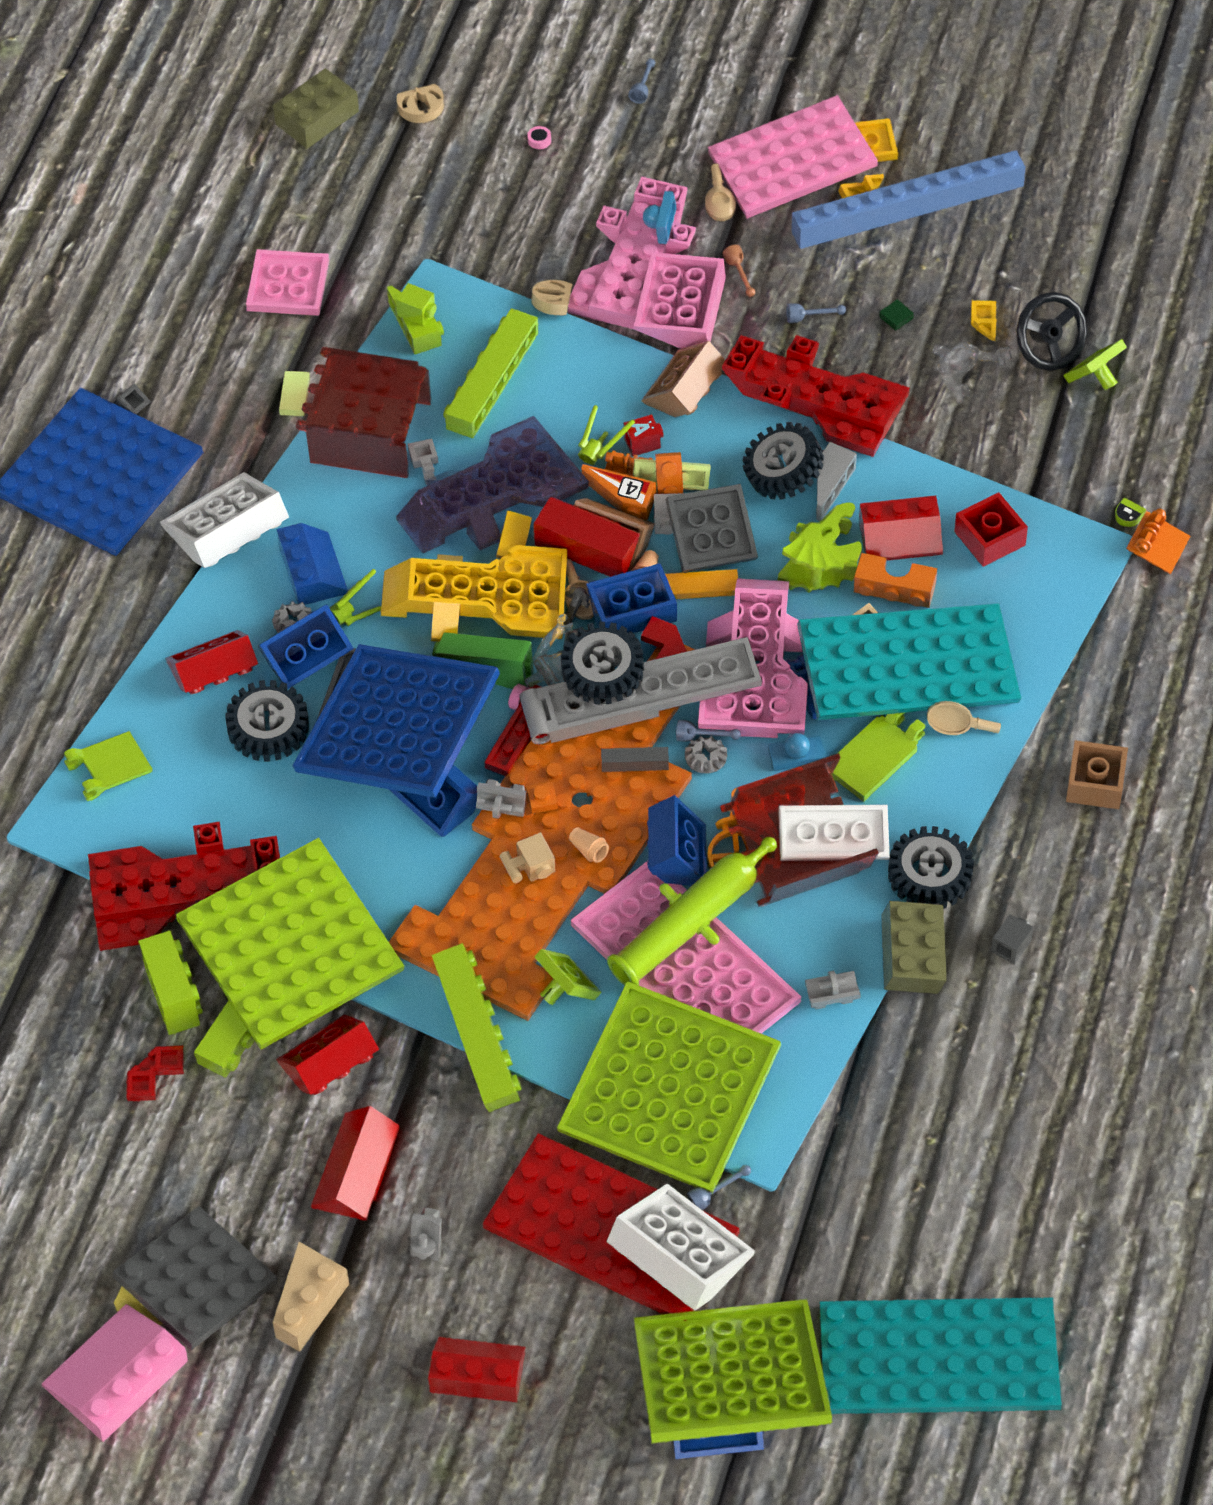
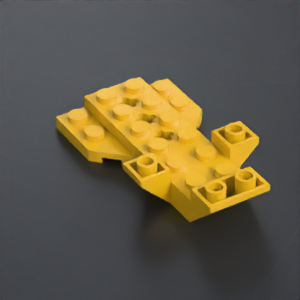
M515 545L508 550V554L499 560L496 558L489 564L463 562V556L437 554V560L410 558L384 571L381 616L407 618V612L433 614L431 641L440 642L444 632L458 634L459 616L492 618L509 635L562 639L567 549Z

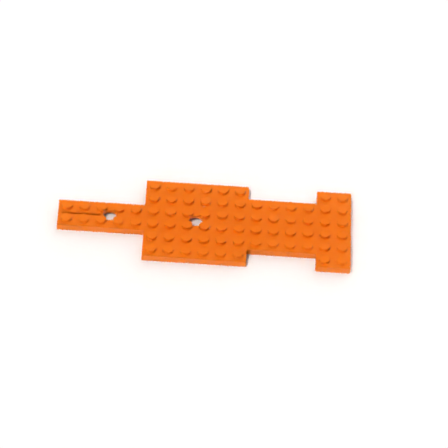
M684 644L687 652L695 650ZM656 647L647 661L655 660L661 648ZM680 706L659 711V717L551 743L550 740L544 744H534L531 740L517 759L510 773L500 783V786L510 788L514 784L523 785L526 791V786L552 781L558 809L532 814L526 792L525 813L523 817L501 813L500 818L496 819L492 817L493 811L481 810L472 823V830L491 839L490 843L439 916L414 905L389 941L398 957L439 977L432 955L463 943L467 952L472 950L478 965L473 967L476 976L481 974L486 990L482 992L484 999H490L491 1003L529 1021L544 999L540 993L553 980L552 976L543 967L536 964L535 955L541 949L545 950L588 886L605 894L625 879L647 846L648 808L673 795L679 798L692 779L691 772L670 762L669 770L602 772L601 749L653 747ZM577 793H586L588 797H592L593 801L590 805L584 804L581 807H577L572 803V798ZM575 828H580L606 840V844L609 845V851L601 862L588 861L573 843L569 841V835ZM541 832L555 857L556 872L551 873V875L544 879H536L531 882L525 870L520 871L523 879L518 883H513L499 857L500 854L509 851L512 858L517 857L516 842Z

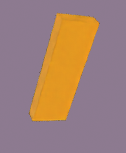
M737 569L670 573L665 575L675 599L735 596L738 571Z

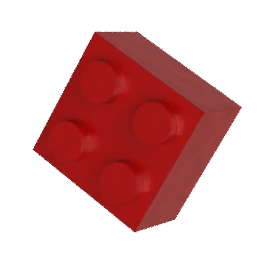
M999 492L956 513L954 532L982 567L1026 546L1028 526Z

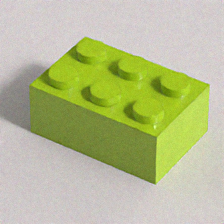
M167 931L139 940L144 967L168 1035L200 1026L198 1015L203 1013L199 1002L200 997L196 985L191 980L192 975L188 963L183 958L184 954L179 939L174 940L171 931Z

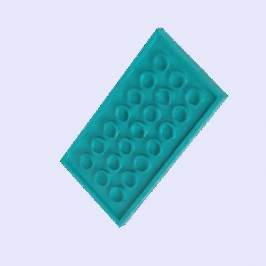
M999 603L799 619L797 623L817 720L928 711L933 704L941 701H952L965 707L1019 703L1021 700Z
M1053 1297L820 1301L822 1371L832 1414L1061 1410L1062 1402Z

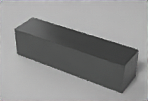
M668 747L601 749L602 772L669 770Z

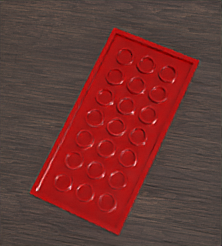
M538 1133L485 1218L483 1228L660 1314L695 1311L607 1243L617 1216L658 1189ZM705 1212L736 1237L739 1235V1227Z

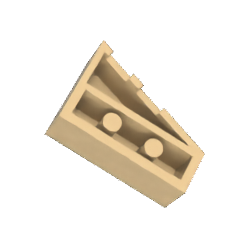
M298 1242L273 1320L276 1338L299 1352L349 1285L346 1268L301 1242Z

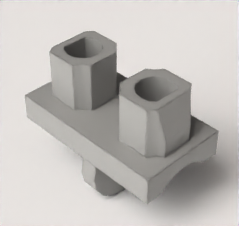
M488 779L485 783H478L477 809L493 811L492 817L496 819L500 818L501 813L519 817L524 816L526 791L523 785L514 784L507 788L500 786L498 781Z
M828 971V976L805 980L811 1008L821 1009L825 1008L828 1004L839 1002L848 1004L852 1003L855 999H860L861 994L854 971L835 974V971Z
M425 1207L421 1215L413 1214L411 1219V1256H417L421 1260L430 1257L435 1261H439L441 1256L442 1228L439 1210Z

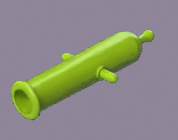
M766 837L762 840L761 845L749 855L732 853L721 858L683 894H677L667 883L661 884L659 890L670 901V906L617 955L612 954L607 957L608 966L614 976L624 986L627 981L639 985V980L696 933L698 935L702 934L712 945L718 944L720 941L719 936L709 927L710 922L751 889L757 876L755 865L765 854L771 853L777 848L776 840L772 837Z

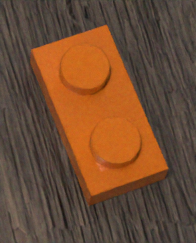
M681 452L655 454L657 494L683 493Z

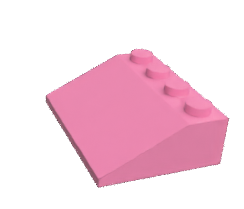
M652 252L633 325L634 330L680 349L706 341L711 342L726 279L724 259Z
M125 1304L42 1383V1386L104 1442L188 1361L186 1349L163 1327Z

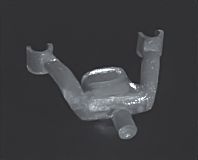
M966 341L959 342L950 350L940 345H935L933 348V353L942 357L937 362V369L946 387L955 394L957 403H963V396L969 397L970 391L968 385H958L950 371L955 370L967 373L975 366L978 360L998 362L999 366H1004L1006 364L1005 359H1012L1011 350L1008 347H1001L996 353H990Z
M561 614L558 617L557 625L547 633L533 656V664L538 672L524 679L528 688L542 681L548 686L564 682L561 669V651L552 655H547V652L558 636L572 630L573 623L568 625L562 624V622L567 620L568 616L566 614Z

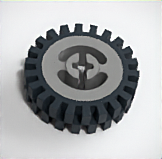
M786 422L785 428L782 423L776 424L777 430L775 431L770 426L766 428L767 435L764 436L762 432L757 434L759 441L757 442L752 439L750 442L752 448H746L745 450L747 456H743L742 460L745 475L757 493L760 492L761 496L765 498L768 495L770 499L775 500L776 495H778L781 500L785 499L786 493L789 494L790 498L796 496L794 490L799 489L800 493L804 492L805 488L803 485L806 483L811 486L814 483L811 476L818 478L820 473L817 469H823L822 461H824V455L820 444L812 431L810 432L809 428L806 426L802 427L799 423H796L794 426L792 422ZM780 455H782L783 460H784V462H785L786 465H787L786 467H784V463H783V461H782Z
M599 622V628H594V624L589 623L587 631L580 627L577 629V636L572 633L569 636V642L565 641L563 645L564 650L561 651V669L569 691L573 689L574 695L577 698L582 694L583 701L589 703L590 698H594V704L600 705V699H605L606 704H612V697H615L617 702L623 700V693L628 697L632 694V688H638L639 680L642 681L644 658L641 643L638 639L635 640V634L632 632L627 634V628L624 626L617 630L616 623L612 622L609 628H605V622ZM589 657L591 668H587L584 665ZM614 658H618L621 661L616 669Z
M265 680L259 681L260 688H255L254 683L248 684V692L242 687L238 690L239 697L234 694L231 698L232 704L228 703L225 719L231 744H234L238 752L242 750L243 756L247 758L252 753V758L256 761H259L260 755H263L264 762H269L270 755L273 754L276 761L280 760L281 752H284L287 757L292 754L291 747L297 751L300 748V741L305 742L306 733L308 734L309 731L306 702H303L302 695L300 693L297 694L294 687L288 690L287 684L281 682L280 687H277L276 681L270 680V687H266ZM264 711H269L270 714L269 731H266L265 729L266 722Z
M926 826L920 827V834L917 833L915 828L909 831V837L904 833L900 836V842L896 840L890 852L888 880L892 882V890H898L897 896L901 900L907 896L906 902L913 903L918 901V903L935 905L939 903V905H943V909L947 908L948 901L952 906L955 905L958 898L962 900L965 896V892L969 890L972 882L974 859H972L971 849L967 850L968 844L964 840L959 843L960 836L956 833L950 838V830L944 828L943 833L938 834V827L932 826V833H927ZM918 860H920L918 869L919 873H917L912 867V865ZM943 863L949 869V872L942 876Z

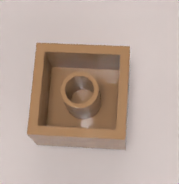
M1075 740L1066 802L1120 809L1128 748Z

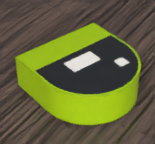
M1123 498L1116 507L1115 520L1121 526L1133 527L1140 522L1146 509Z

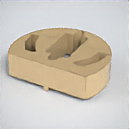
M436 84L398 93V112L404 119L410 122L426 123L432 121L444 109L443 92ZM417 100L426 103L428 113L419 111Z
M561 280L541 281L534 285L532 289L531 303L537 310L543 313L567 315L572 284Z

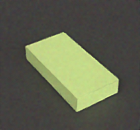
M285 371L279 407L280 415L305 416L310 382L309 372Z

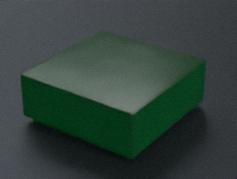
M897 299L879 311V317L897 331L914 319V313Z

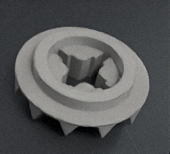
M291 601L288 605L281 604L280 609L274 611L272 619L274 629L277 633L296 623L292 619L289 620L288 615L297 617L299 621L312 613L311 608H307L303 602L295 604Z
M700 735L697 740H691L688 747L685 748L686 763L691 769L699 773L716 772L727 761V747H724L721 740H715L712 735L709 738H703ZM703 748L710 752L709 760L702 754Z

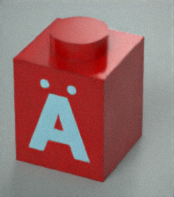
M652 414L634 419L635 423L624 434V440L632 457L661 449V438L664 437L661 424L655 422Z

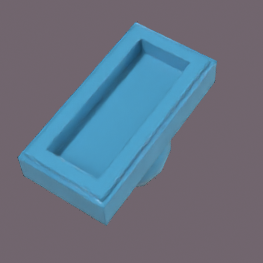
M671 191L664 192L661 206L651 205L643 212L645 225L656 229L658 244H667L677 209L675 196Z
M793 733L785 741L768 744L773 771L826 762L820 735L806 737L801 733Z

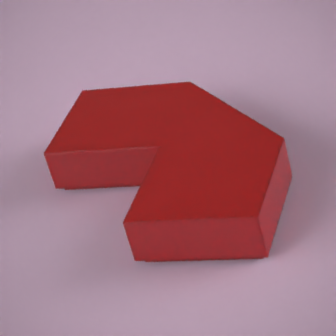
M652 616L641 634V641L661 648L656 659L687 652L676 625Z
M156 1046L140 1064L133 1066L127 1072V1102L155 1100L156 1076L184 1074V1046Z

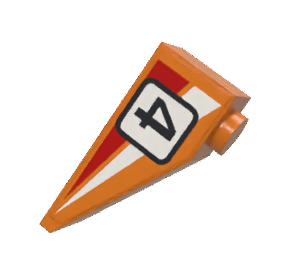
M585 464L582 465L583 482L617 510L648 520L654 504V494H657L656 482Z

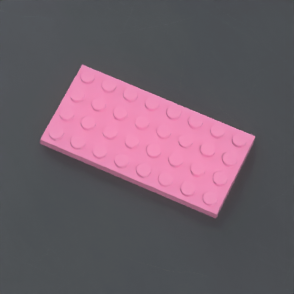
M645 862L571 919V926L607 960L608 956L612 954L617 955L670 906V901L659 890L660 885L664 882L650 872L647 862ZM668 884L677 894H683L687 890L682 885ZM717 917L710 922L709 927L719 936L720 941L718 944L712 945L702 934L698 935L696 933L639 980V986L761 1034L801 1003V996Z

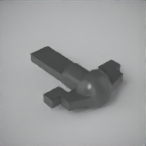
M571 587L565 593V596L572 599L564 616L563 624L567 627H570L580 605L585 608L590 606V603H588L590 597L583 587Z

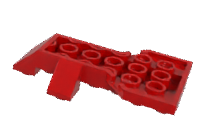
M743 335L739 337L724 361L722 370L743 395L811 417L816 425L819 424L821 427L822 435L826 442H832L841 447L874 457L909 395V387L864 372L844 377L814 367L812 365L819 342L798 335L795 336L787 349L786 357L763 350L764 342Z
M219 821L193 826L197 854L162 859L143 846L88 854L92 901L100 951L139 945V940L160 934L169 922L172 923L176 919V914L280 859L277 835L251 839V846L224 850Z

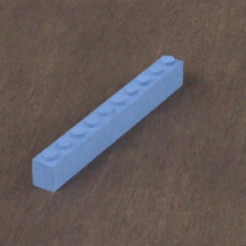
M1015 150L792 213V234L799 248L803 249L1024 187L1026 167Z

